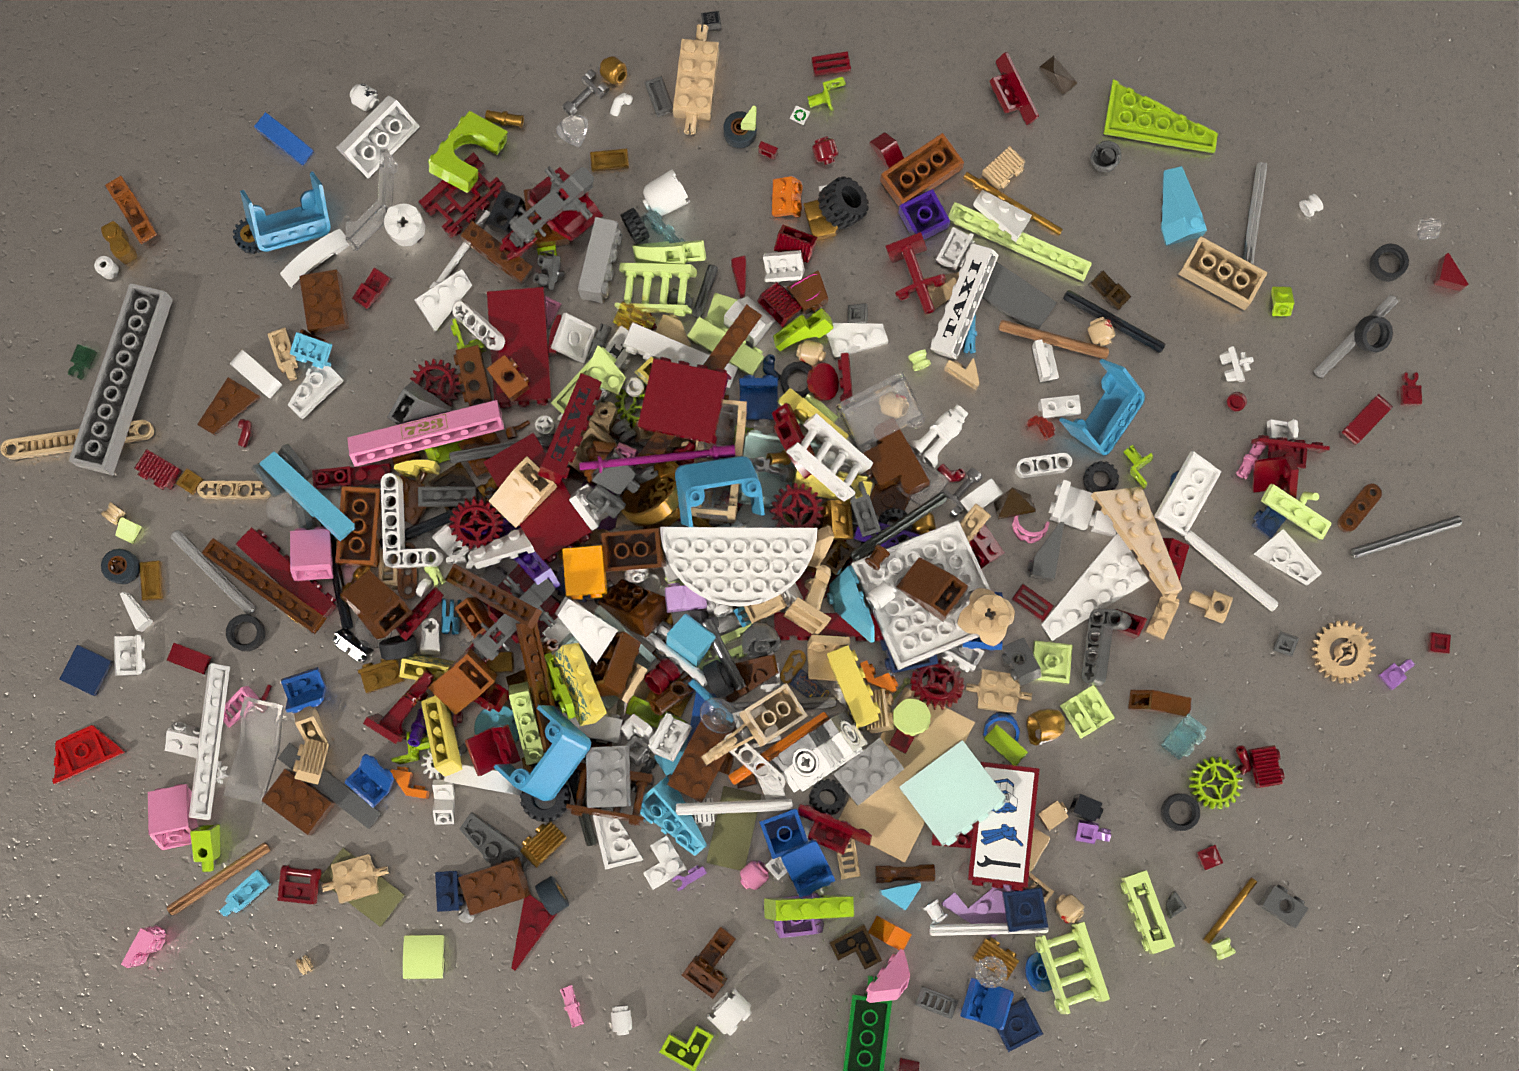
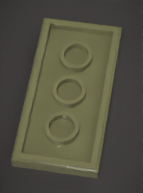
M723 786L720 802L761 800L762 794ZM758 812L717 814L706 863L741 871L746 866Z
M342 848L331 864L353 859L356 856L347 849ZM331 864L320 878L322 883L333 881ZM378 876L377 885L379 893L352 900L348 903L379 927H382L405 894L382 876Z

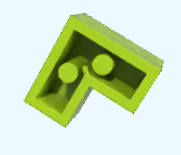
M697 1024L687 1042L670 1032L659 1053L689 1070L695 1071L714 1033Z

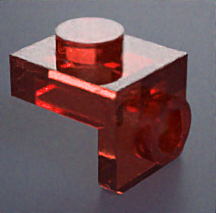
M1036 415L1028 420V424L1025 427L1027 431L1037 426L1046 442L1055 436L1054 432L1056 430L1051 421L1048 422L1046 418H1043V416L1038 417Z

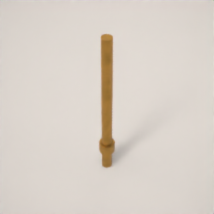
M966 172L963 178L976 185L975 188L980 191L984 190L1031 214L1032 220L1057 235L1061 234L1063 230L1061 227L990 186L986 180L979 179L969 172Z

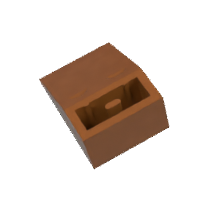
M469 648L430 684L428 689L456 715L495 682L497 674Z

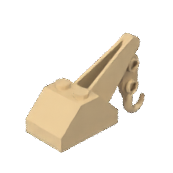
M786 683L740 712L739 715L744 724L726 739L711 748L701 758L708 765L754 738L759 746L762 747L808 717V715ZM748 727L753 736L736 744L737 738L734 736Z

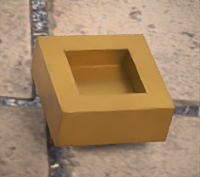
M186 468L176 484L194 495L198 485L204 479Z

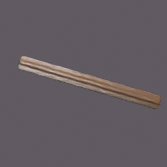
M1001 320L999 324V330L1036 341L1042 340L1043 343L1102 359H1107L1109 349L1005 320Z
M265 842L168 905L167 911L169 914H177L270 852L269 845Z

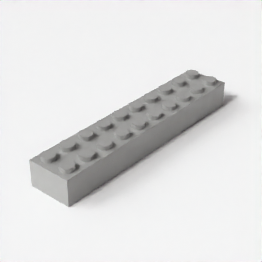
M130 283L69 461L77 467L109 475L114 474L173 301L165 291Z

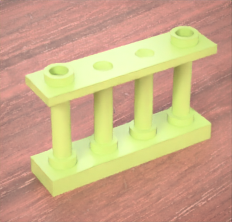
M620 263L619 270L627 277L624 303H615V307L622 314L630 315L632 312L674 313L676 316L692 314V310L685 305L687 280L697 275V270L692 265ZM636 276L644 277L641 304L631 303L633 283ZM654 276L662 278L659 304H649L651 282ZM672 277L680 279L677 305L667 304L669 281Z
M1085 922L1071 924V932L1046 940L1045 935L1035 937L1037 941L1035 946L1038 953H1041L1056 999L1054 1004L1057 1011H1060V1014H1070V1005L1090 998H1094L1096 1002H1104L1110 999ZM1071 940L1076 941L1078 946L1076 952L1056 959L1052 958L1049 948ZM1078 959L1083 961L1085 967L1083 971L1059 979L1056 967ZM1085 978L1089 980L1090 990L1068 998L1065 997L1063 986Z

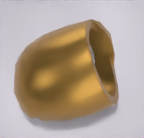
M1042 709L1028 716L1027 730L1030 744L1035 746L1041 745L1063 734L1065 731V719L1060 711ZM1040 729V740L1036 737L1035 732Z

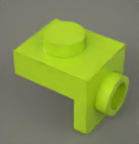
M1272 287V316H1291L1294 306L1292 288Z

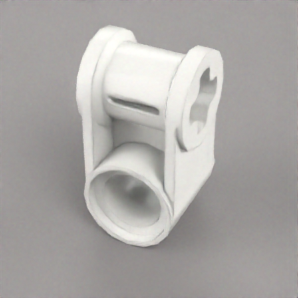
M427 618L422 623L421 655H441L443 647L441 623L436 619ZM436 625V629H432V631L428 629V626Z

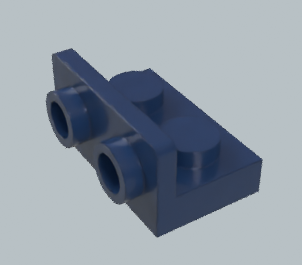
M1266 505L1263 511L1259 510L1252 519L1255 521L1252 526L1268 539H1271L1287 518Z
M460 870L435 872L437 912L462 910L465 899L464 895L461 894V885L458 877L463 875L460 874Z

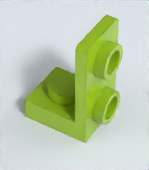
M456 318L452 319L453 325H451L453 335L458 337L459 342L456 343L458 349L480 345L481 353L487 351L486 346L479 339L471 340L465 345Z
M464 439L425 449L428 460L435 461L437 464L450 460L449 453L460 451L458 444L463 442Z

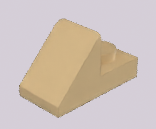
M972 359L966 370L958 361L949 360L944 371L976 390L980 382L975 359Z

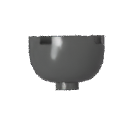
M755 622L744 631L741 645L744 655L747 653L749 658H760L768 656L767 652L773 650V653L778 651L781 647V640L773 626Z

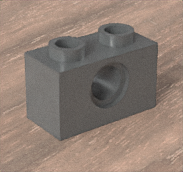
M1024 637L1003 646L1004 654L1001 656L1005 665L1009 664L1011 668L1009 671L1014 681L1017 680L1019 685L1022 686L1041 678V668ZM1024 661L1023 664H1017L1016 662Z
M1279 884L1277 886L1270 885L1258 905L1291 928H1297L1309 909L1304 905L1305 901L1297 896L1291 897L1287 894L1288 890ZM1284 899L1288 902L1286 910H1282L1280 907V903Z

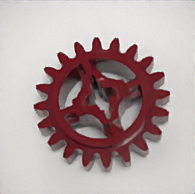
M432 359V364L425 360V367L419 364L418 368L420 371L413 370L416 377H411L410 380L422 387L425 377L426 386L424 389L432 395H439L442 398L440 400L445 404L453 406L452 399L459 400L455 394L462 393L460 389H457V386L463 384L457 382V379H459L458 374L454 375L457 369H450L451 363L449 362L444 366V360L441 359L438 364L436 359ZM441 370L444 374L435 377L430 372ZM447 380H449V382H450V387H449L448 393H447L446 387H445L446 384H447V382H448ZM434 381L439 382L437 384L438 389L433 388L435 386L433 383Z
M793 483L791 489L790 485L787 484L785 485L786 491L780 488L778 490L780 495H773L777 501L770 502L775 509L769 512L775 513L771 520H778L775 527L782 525V528H814L812 524H820L816 518L823 517L818 511L824 509V507L818 506V503L822 501V499H815L818 493H810L812 487L805 490V484H801L798 488L797 483ZM789 495H792L790 504L782 507L784 500ZM799 495L805 497L810 505H805ZM794 507L800 508V512L796 514L792 509ZM811 513L807 522L801 525L803 515ZM783 514L790 516L793 524L786 521Z
M473 496L472 502L465 498V505L458 502L459 509L453 508L452 512L455 515H450V520L453 522L449 524V528H454L451 531V535L457 534L455 541L463 540L462 546L469 543V549H472L473 545H476L477 549L480 548L481 544L484 546L488 545V541L491 543L495 540L494 537L500 538L499 532L503 530V527L500 525L503 524V519L499 518L501 513L499 511L495 512L496 508L494 506L490 507L491 503L489 500L483 503V497L480 498L479 502L476 501L475 496ZM471 511L472 514L469 517H467L465 520H461L463 515ZM480 511L486 513L490 518H487V516L482 515ZM487 526H492L486 534L481 535V532L487 529ZM463 528H465V530L470 531L473 535L466 533L463 530Z
M941 659L938 660V664L916 668L910 684H912L911 691H915L913 697H920L919 700L925 701L927 707L932 704L934 710H936L937 705L944 710L945 704L951 708L952 703H958V699L962 697V691L965 687L963 685L964 678L960 677L961 671L954 672L956 666L948 667L949 661L943 665ZM927 676V685L924 686L922 680ZM951 683L952 690L947 692V685Z

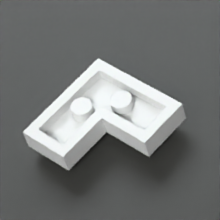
M668 836L650 845L660 863L643 872L654 890L687 869Z

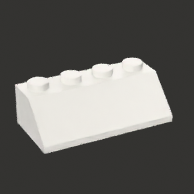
M387 96L336 148L356 169L369 179L420 126L396 99Z

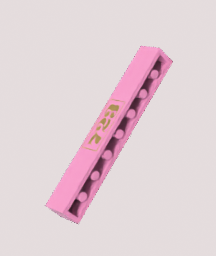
M495 400L347 437L349 456L356 467L503 430L504 424L499 404Z

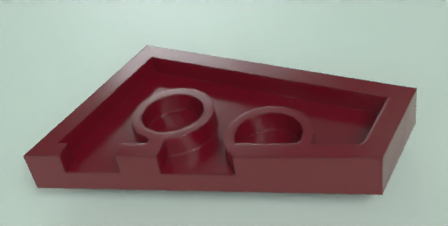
M434 587L412 610V614L395 628L405 641L428 616L431 610L441 603L444 594L437 587Z

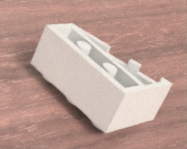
M567 597L564 598L555 612L590 658L597 663L618 630Z

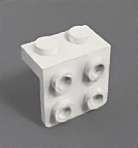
M1063 480L1061 484L1056 486L1054 495L1057 497L1055 503L1052 502L1048 513H1051L1049 520L1059 523L1064 522L1065 525L1086 530L1096 502L1091 497L1093 493L1070 486L1071 482Z

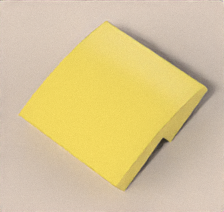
M411 460L394 466V469L400 475L417 478L420 470L439 475L441 467L431 460Z

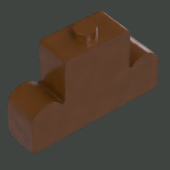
M894 417L878 424L874 429V438L877 446L863 453L873 462L871 468L866 471L869 479H874L879 490H884L901 481L902 490L909 495L916 494L929 487L930 481Z

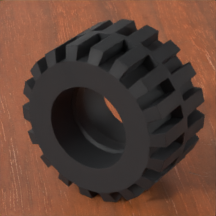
M842 176L833 180L819 192L818 202L820 205L818 206L822 211V215L834 227L847 229L866 216L869 210L867 205L869 201L866 198V192L863 191L862 186L858 185V182L853 181L850 177Z
M565 783L557 794L555 804L549 809H542L536 805L534 796L522 791L520 794V804L525 814H528L531 819L540 822H552L561 818L568 810L566 806L571 802V792H569V787Z

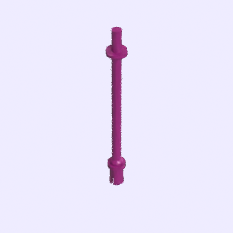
M734 444L718 447L717 445H712L708 450L602 460L601 456H598V461L580 462L579 468L580 470L599 468V473H602L603 468L707 457L717 460L718 458L735 457Z

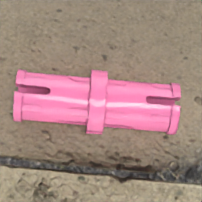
M1253 444L1249 453L1245 454L1244 461L1236 472L1239 477L1248 478L1251 470L1254 468V461L1259 459L1266 446Z
M573 986L560 989L566 1006L564 1009L569 1015L572 1028L584 1024L579 1009L580 1004L575 998Z

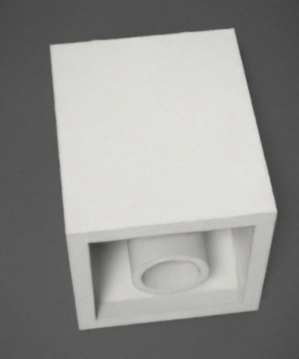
M747 296L735 301L724 315V325L730 328L746 304L760 313L762 317L745 339L746 344L752 348L758 344L776 320Z

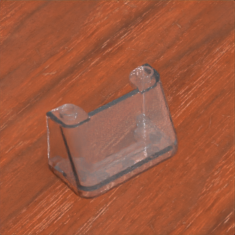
M898 373L842 401L836 406V415L839 417L838 420L843 430L849 435L848 439L851 444L861 453L871 449L874 446V442L907 425L909 428L913 427L916 429L925 422L923 412L904 373Z

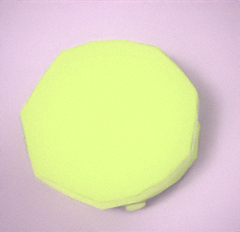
M905 699L893 710V723L904 734L915 736V734L927 730L930 725V711L927 705L920 700Z

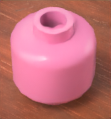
M750 861L740 871L742 878L740 882L746 889L757 890L768 881L769 870L762 861Z

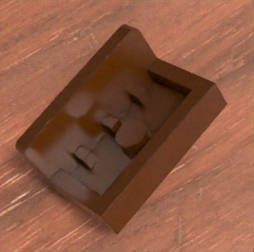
M697 955L681 975L712 999H714L728 979L721 970L714 969L705 958L698 957Z

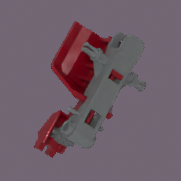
M548 166L544 170L548 177L528 191L527 202L532 208L527 212L522 207L519 208L523 215L520 217L515 216L509 222L512 231L502 239L503 244L499 247L501 253L504 250L510 251V254L507 255L509 261L522 256L537 241L538 238L535 235L537 231L543 237L546 236L545 232L541 229L545 223L555 232L573 241L594 224L595 217L602 218L604 216L588 197L589 191L593 188L594 177L586 168H579L571 176L561 167L554 171Z
M518 564L497 587L542 611L537 621L541 639L544 636L543 632L548 627L552 628V623L554 625L557 623L554 621L558 617L555 612L560 604L551 596L555 591V587L548 579L537 585ZM488 605V616L495 624L489 628L485 623H481L485 631L482 634L479 633L472 641L473 643L466 649L467 651L471 648L485 663L489 659L492 661L500 653L498 650L502 646L507 651H510V648L504 643L509 637L516 643H520L515 624L519 621ZM501 633H503L505 636L503 637V636L501 635V636H500L501 640L498 642V641L496 640V638H497Z

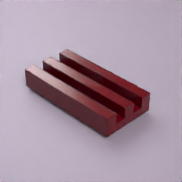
M848 51L815 56L811 59L814 77L851 71ZM846 64V66L817 70V68Z
M1025 584L1020 586L1011 599L1042 622L1054 607L1053 604ZM1022 590L1047 606V610L1023 594ZM1020 596L1044 614H1039L1017 597Z

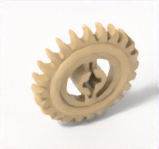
M1339 620L1336 621L1335 626L1333 623H1329V630L1326 627H1322L1323 634L1320 632L1316 634L1319 640H1313L1317 646L1311 648L1316 652V654L1312 655V658L1318 659L1314 665L1321 666L1318 671H1325V678L1331 675L1332 682L1338 678L1339 683L1342 684L1345 678L1349 684L1351 683V677L1354 681H1359L1358 675L1361 677L1366 676L1363 670L1371 671L1367 664L1373 665L1375 663L1370 660L1371 657L1376 656V654L1370 652V650L1376 648V646H1369L1373 639H1366L1369 632L1361 633L1363 626L1355 629V622L1351 623L1350 626H1348L1347 620L1343 622L1342 626ZM1338 638H1346V642L1334 648L1333 654L1335 658L1332 660L1330 656L1331 644ZM1354 644L1357 650L1355 661L1351 665L1340 666L1341 661L1351 659L1355 655ZM1343 648H1346V651H1345V652H1346L1347 655H1344V656H1343V652H1344V651L1342 650Z

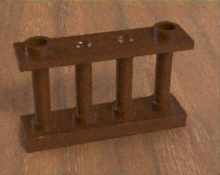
M580 762L575 769L580 776L575 805L567 804L566 806L572 815L582 816L584 813L628 821V824L640 826V823L646 824V819L640 816L645 788L648 785L653 786L655 778L652 774L630 771V782H634L638 786L632 815L621 813L622 807H614L613 812L601 810L602 807L587 808L582 807L587 786L586 763Z

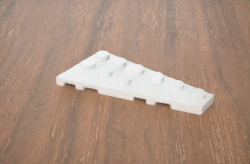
M1118 533L1113 536L1112 540L1104 547L1073 587L1041 623L1050 641H1053L1088 619L1094 609L1108 607L1149 581L1131 550Z

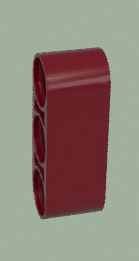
M1377 394L1341 433L1354 445H1357L1393 406L1384 397Z

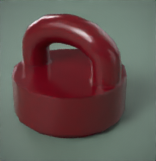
M1233 392L1227 398V405L1233 411H1241L1247 405V398L1241 392Z

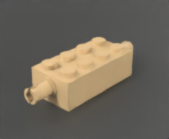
M702 24L696 27L695 40H681L673 104L674 117L686 119L684 133L689 134L690 130L691 135L696 133L697 120L711 121L719 57V43L707 41L709 27L703 25L702 31Z

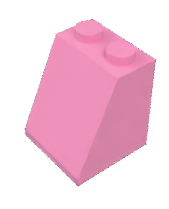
M316 527L314 530L297 528L295 531H290V571L294 581L333 578L331 532L326 527Z
M177 784L174 787L158 788L155 791L148 792V833L161 850L192 844L190 831L197 828L198 823L196 818H189L192 791L187 784Z

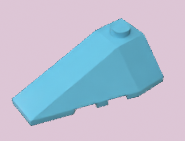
M1182 166L1164 170L1161 230L1166 246L1200 238V236L1203 237L1207 231L1202 212Z
M850 565L829 585L827 600L829 604H832L838 615L872 643L874 642V624L868 607H865L863 592H859L856 585L859 584L858 577L852 565Z
M666 776L644 795L640 814L650 824L654 822L661 827V832L665 835L667 833L672 835L676 843L695 856L707 844L692 815L676 814V804L685 803L679 791L667 785L669 779Z

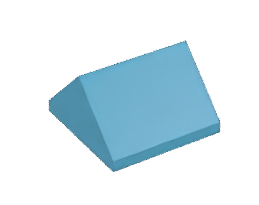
M684 614L667 633L666 644L695 667H698L716 636L688 614Z
M920 882L880 889L879 892L906 910L921 888Z

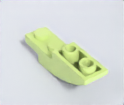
M703 240L676 243L666 241L635 244L632 246L635 263L685 264L686 262L703 261L706 259Z

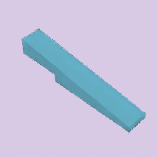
M275 451L260 462V466L312 517H316L339 541L343 540L354 530L355 524Z

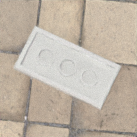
M1190 451L1154 517L1184 537L1190 530L1222 471L1194 451Z

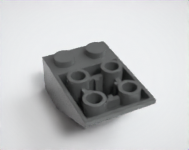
M412 381L403 388L387 418L399 425L455 410Z

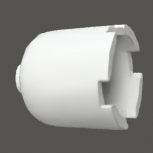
M673 169L649 182L644 187L643 194L645 199L642 201L646 209H651L656 215H666L690 202L680 181L678 182Z

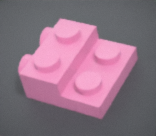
M157 925L140 928L121 965L126 968L143 965L149 956L148 953L157 952V950L163 947L166 935L164 933L165 929Z

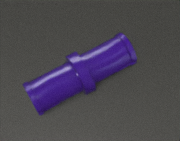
M422 708L418 709L416 719L411 725L412 731L408 744L413 747L420 745L422 735L426 732Z

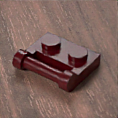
M283 865L280 870L277 901L317 904L319 880L322 875L321 869H299ZM289 876L309 877L310 883L288 881Z

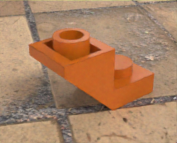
M866 660L859 664L864 671L865 680L868 684L885 689L890 693L897 691L895 687L898 684L894 675L890 676L889 673L874 678L873 675L876 674L872 663L868 664Z
M397 766V770L391 769L394 779L406 796L429 799L430 791H425V786L414 785L411 788L414 773L408 772L409 768Z

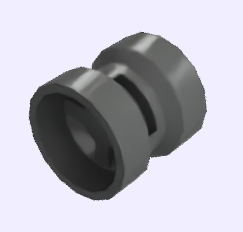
M627 419L621 420L611 429L615 435H618L620 443L624 445L637 436V432L630 428V423Z

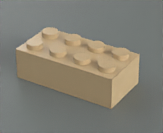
M1200 236L1178 275L1246 310L1268 272Z

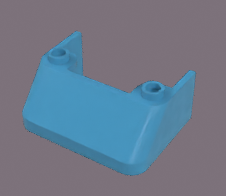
M310 172L313 189L305 191L301 195L300 207L267 216L261 206L252 204L244 190L240 191L246 219L254 240L261 251L268 252L319 238L329 233L331 227L323 185L314 172Z
M1101 359L1099 362L1107 371L1101 380V386L1105 393L1086 421L1078 418L1072 422L1062 417L1059 421L1073 437L1097 453L1108 455L1143 405L1145 394L1125 367Z
M744 456L684 464L676 469L675 478L682 525L693 527L691 507L699 506L703 503L705 498L704 489L741 483L743 494L751 499L752 513L761 516L765 515L761 483L749 458Z
M539 705L537 709L550 720L546 726L545 735L552 745L531 773L525 769H516L511 764H496L494 768L515 788L542 801H550L555 798L591 748V741L556 707Z

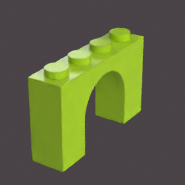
M469 111L460 118L458 126L455 129H451L446 141L440 143L438 151L430 156L428 160L429 172L469 193L478 181V169L460 160L455 155V150L465 144H476L498 155L507 143L508 131Z
M841 894L821 895V898H764V913L766 919L774 921L854 917L853 896Z

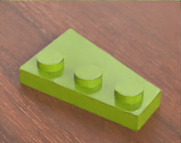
M552 653L545 654L544 657L551 689L553 688L555 701L559 700L558 705L561 713H566L568 719L575 718L576 714L572 699L565 683L562 682L558 667H555Z

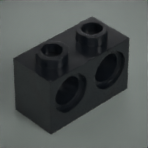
M501 189L486 221L489 228L505 235L509 234L512 231L509 222L515 216L520 217V215H523L519 210L520 207L524 210L526 208L522 197ZM510 203H515L514 207L508 208V205ZM507 219L506 224L500 225L502 220Z
M1075 794L1068 813L1086 821L1094 822L1096 819L1101 818L1104 808L1101 807L1102 802L1082 794Z

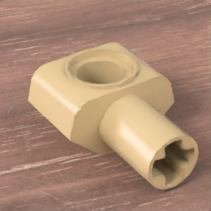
M1193 590L1188 602L1204 608V617L1223 624L1233 597L1216 590L1213 591L1211 597ZM1215 602H1219L1222 605L1221 612L1214 608Z

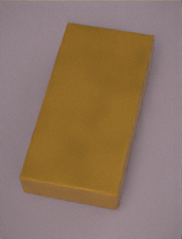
M627 148L590 152L592 172L629 168Z
M161 561L140 562L142 601L163 599Z

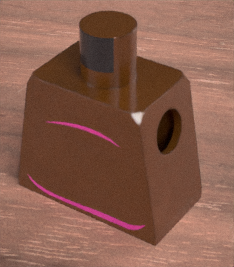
M819 270L787 286V293L802 307L801 311L805 315L812 311L815 313L821 308L825 311L823 305L828 303V295Z

